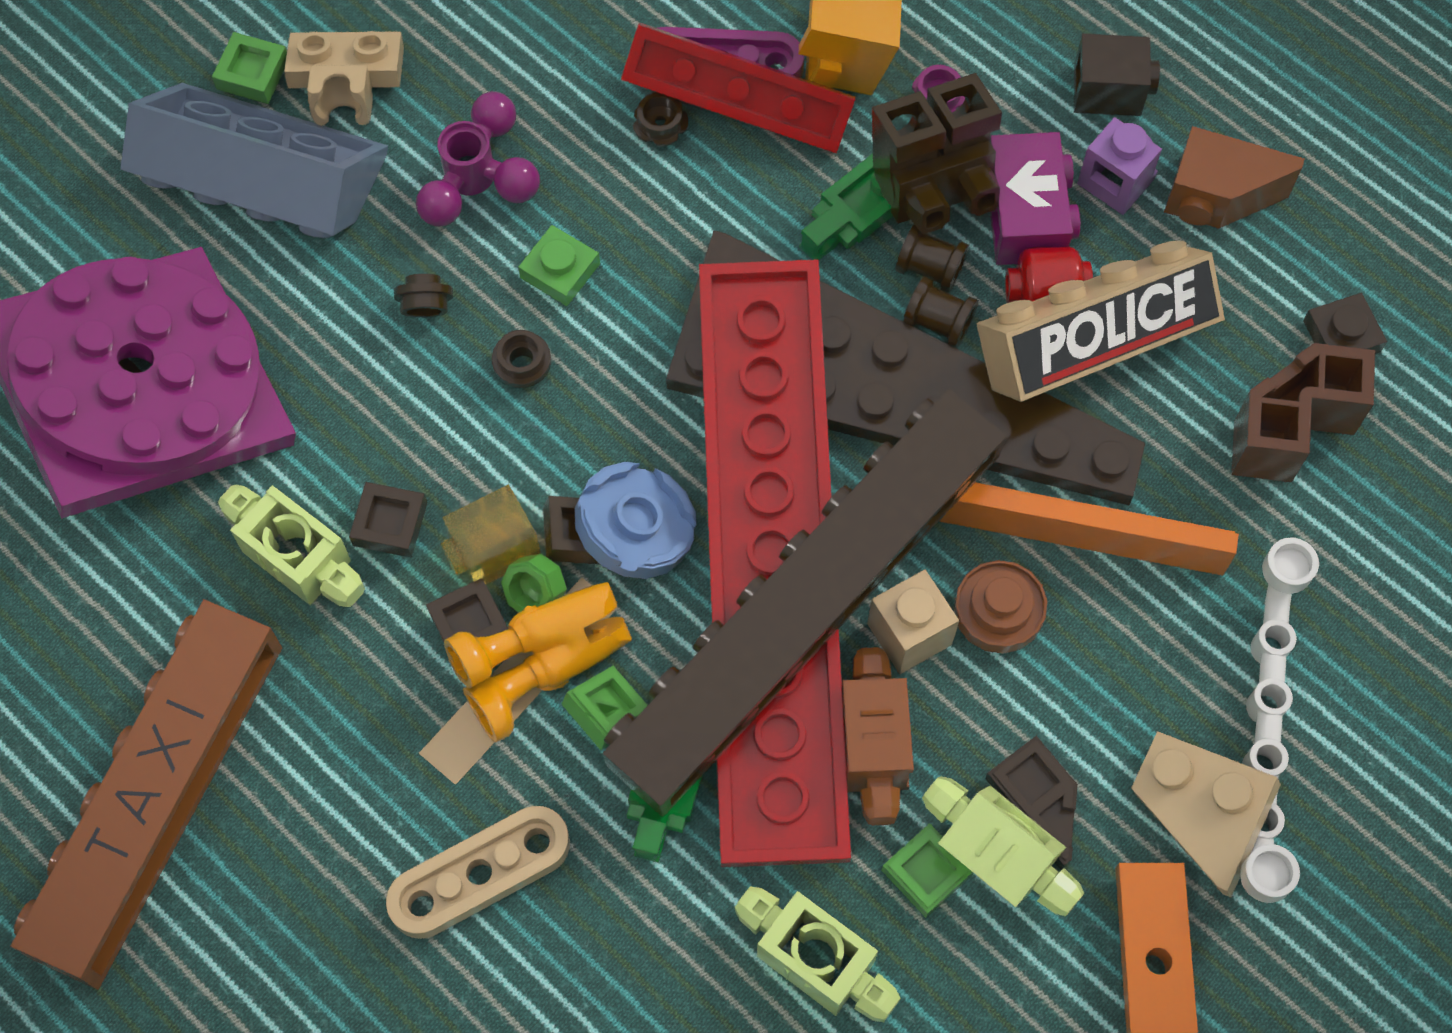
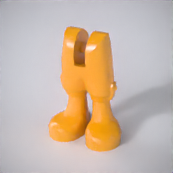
M608 582L583 588L538 607L536 605L526 606L512 618L507 630L494 635L474 637L470 632H457L444 640L449 662L457 677L466 685L463 688L465 697L481 726L494 742H499L511 735L514 729L512 705L528 691L535 687L543 691L563 688L569 683L571 678L600 663L632 640L623 617H611L600 620L617 607L616 599ZM532 651L530 656L523 659V663L491 676L492 669L496 665L521 652L527 653Z

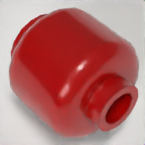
M1072 247L1026 248L1018 258L1017 268L1006 269V302L1018 300L1035 301L1048 296L1049 288L1058 283L1070 280L1086 281L1092 279L1091 262L1082 261L1079 252Z

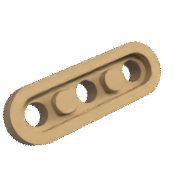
M543 806L527 807L402 873L393 881L387 893L386 908L390 919L398 930L409 937L429 938L553 872L565 861L570 848V838L564 820L550 808ZM542 834L549 838V846L541 853H531L526 849L527 841L534 835ZM479 865L490 867L492 875L486 883L476 885L469 881V874L474 867ZM421 896L432 898L434 905L427 915L415 916L411 913L412 903Z

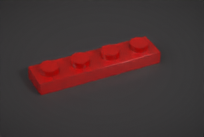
M639 23L621 80L836 154L855 102V96L643 23Z

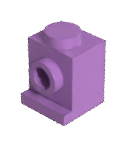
M1114 117L1087 148L1077 184L1124 215L1156 178L1158 171L1155 168L1162 148L1154 144L1145 130L1139 125L1123 123ZM1105 168L1123 179L1121 187L1101 174Z

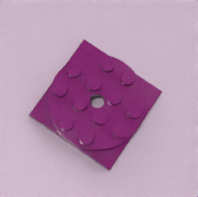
M202 247L153 260L123 257L87 263L58 275L37 291L0 300V385L61 519L294 446L296 432L259 361V351L251 326L234 301L225 294ZM135 357L148 361L152 366L144 372L132 373L121 368L118 363L125 358Z

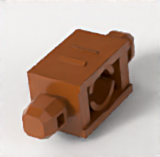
M861 648L854 657L853 680H843L842 682L847 791L861 792L862 812L869 825H891L895 823L899 814L900 790H909V774L914 771L907 678L891 679L889 658L882 648Z

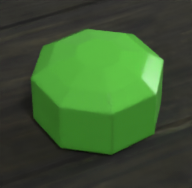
M542 553L524 556L509 564L501 581L508 605L518 613L526 606L536 605L538 607L564 596L567 590L560 567Z

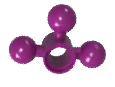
M491 91L480 95L472 105V122L459 121L452 123L439 135L437 147L444 177L442 180H435L425 184L419 190L416 197L417 212L426 223L437 227L453 223L461 213V195L470 196L482 193L490 187L493 181L498 194L504 200L511 203L527 202L537 193L540 186V176L532 162L525 158L513 157L501 163L492 157L491 137H500L507 134L513 128L516 121L515 106L505 94ZM465 156H475L474 159L469 161H457Z

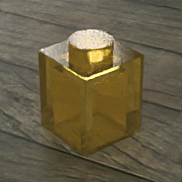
M509 484L442 517L449 539L440 543L441 548L455 575L458 576L467 572L472 582L483 578L487 585L503 577L509 564L519 558L541 554L537 534Z

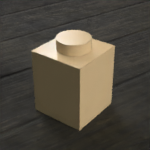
M925 569L872 598L867 624L898 673L902 674L950 647L953 644L959 619Z

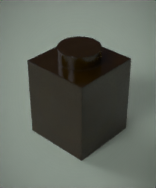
M1082 33L1074 63V113L1141 116L1148 94L1156 95L1160 78L1159 60H1151L1150 37Z

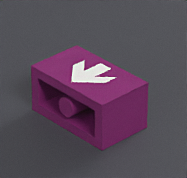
M1060 132L991 135L989 142L996 151L994 174L1000 187L998 207L990 212L996 265L1017 264L1021 252L1029 247H1069L1071 239H1078L1080 235V212L1077 204H1069L1067 189H1071L1073 186V160L1071 154L1062 153Z

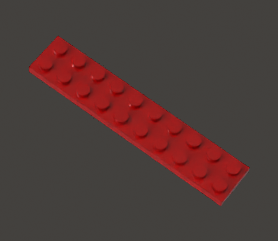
M819 260L699 264L712 623L719 620L725 625L741 608L736 601L747 585L760 574L768 579L784 563L779 556L788 542L803 529L811 534L826 518L821 512L831 498ZM839 629L717 759L721 867L847 863L851 861Z

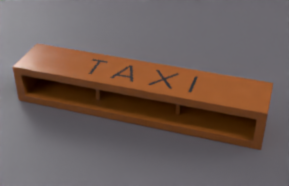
M205 599L202 601L195 616L189 615L180 625L175 638V652L166 668L158 670L150 679L144 693L145 705L134 725L125 727L118 736L112 752L114 760L103 781L96 782L88 790L81 805L80 815L82 818L70 840H64L55 849L48 864L47 873L49 877L37 899H31L26 903L15 922L14 934L16 937L11 944L12 948L29 959L96 990H99L282 650L280 642L270 627Z

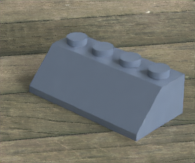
M180 83L129 103L120 170L142 176L141 181L152 187L166 189L178 187L194 192L193 197L200 202L213 205L233 204L245 208L246 214L252 218L262 221H278L281 219L299 225V230L306 235L329 238L356 222L387 156L388 145L323 125L320 126L310 121L192 85Z

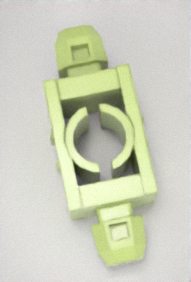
M240 485L230 486L218 501L224 516L234 525L230 531L242 552L306 603L311 605L322 593L323 596L338 606L350 607L364 593L365 588L359 574L348 565L351 559L342 539L273 485L262 498L247 487ZM280 534L285 541L292 538L305 539L303 544L308 555L303 558L302 554L297 550L289 554L279 553L280 547L275 538Z
M938 777L922 797L926 808L941 823L949 820L953 824L938 844L1014 907H1017L1034 890L1040 895L1037 902L1055 914L1067 916L1084 895V891L1080 883L1066 869L1063 868L1058 872L1052 867L1066 847L993 787H986L970 800L966 797L969 790L951 778Z
M752 886L747 889L736 904L735 912L739 920L755 935L760 930L765 933L757 945V957L835 1016L850 997L857 1002L855 1010L873 1021L885 1022L898 1004L900 996L896 988L879 973L875 978L867 973L875 963L878 950L798 891L782 910L778 907L780 899L769 892ZM803 922L806 925L800 929L799 939L793 938L790 955H788L782 949ZM815 939L828 943L835 954L834 967L829 965L818 969L807 966L800 959L798 953L799 941L804 944L809 940ZM845 953L851 960L834 984L830 986L826 982L833 979L836 968L840 969Z

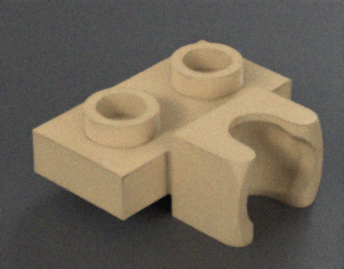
M375 31L290 33L284 70L288 88H307L311 116L317 125H325L329 121L331 111L339 106L353 108L356 111V122L359 125H366L371 119L373 102L371 88L400 87L404 52L402 33Z

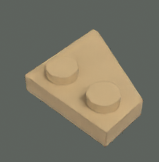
M1157 731L1132 785V790L1154 817L1169 831L1182 849L1204 871L1222 894L1232 897L1240 879L1241 866L1252 852L1281 784L1278 778Z

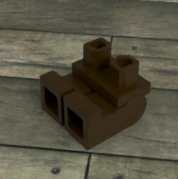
M976 73L928 88L927 100L922 92L919 91L872 107L874 174L881 188V193L884 199L886 198L887 202L891 205V213L898 224L911 220L921 233L927 234L942 229L950 221V206L964 202L969 212L976 216L997 209L1000 187L994 174L996 151L989 141L991 132L1000 129L1002 111ZM964 96L963 104L956 111L951 112L946 103L955 97ZM911 114L912 117L909 123L897 131L891 121L901 115Z

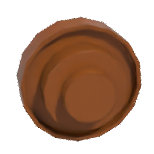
M996 560L980 564L966 574L957 589L954 613L959 619V630L970 643L984 651L1004 654L1021 650L1036 638L1046 619L1047 598L1042 584L1031 571L1014 562Z

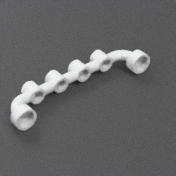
M1298 538L1279 540L1271 547L1263 561L1262 571L1268 583L1263 625L1253 638L1250 646L1252 656L1260 663L1259 684L1246 702L1247 713L1256 722L1255 744L1243 758L1242 764L1277 778L1286 769L1289 761L1288 752L1281 744L1282 717L1290 708L1293 700L1292 692L1285 683L1286 657L1296 644V633L1289 624L1290 602L1292 594L1304 590L1315 577L1319 568V559L1316 551L1310 544ZM1270 637L1277 640L1281 649L1271 647L1265 638ZM1261 696L1271 697L1276 702L1277 708L1274 709L1266 706ZM1257 755L1269 758L1273 764V769L1263 768L1257 761ZM1277 795L1265 820L1269 825V832L1260 831L1251 854L1244 860L1240 870L1241 883L1246 892L1254 899L1265 903H1273L1285 898L1296 887L1300 877L1299 865L1293 854L1282 846L1274 845V838L1282 831L1285 823L1284 814L1279 806H1277Z

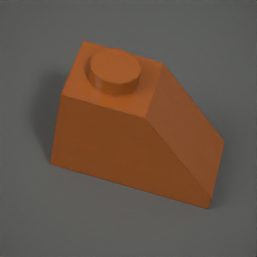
M1192 126L1180 158L1164 212L1178 216L1184 222L1192 225H1209L1215 228H1222L1289 198L1302 170L1305 158Z

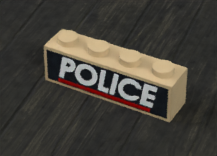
M1184 241L1165 242L1151 248V256L1138 261H1117L1103 266L1100 269V275L1086 281L1070 280L1053 285L1048 290L1049 295L1038 300H1018L1000 306L996 310V316L976 323L992 390L1022 402L1225 320L1212 252L1187 247Z

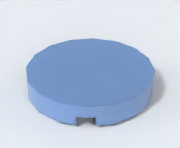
M622 462L606 466L588 480L575 506V529L585 550L601 566L624 577L648 579L667 574L684 559L694 540L693 529L696 526V511L686 491L670 475L656 468L652 473L646 469H639V463Z

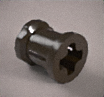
M914 224L901 248L895 271L904 275L909 270L940 283L942 291L950 293L964 266L970 245L961 241L956 246L932 235L923 234Z
M923 277L909 301L903 322L912 327L918 324L948 338V345L958 348L972 323L979 300L970 296L966 300H962L935 288L933 280Z

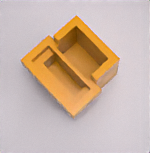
M810 0L809 23L799 43L798 51L799 55L807 56L805 79L832 89L836 88L872 95L900 47L902 0Z

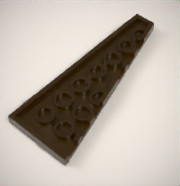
M714 230L703 264L780 260L726 233ZM698 277L666 377L667 389L704 398L700 281ZM820 281L828 430L879 443L888 441L895 446L909 431L904 425L912 412L927 398L935 403L950 388L1007 435L1000 457L987 470L1130 505L1134 496L1145 442L1046 393L1020 402L995 392L991 388L986 363Z

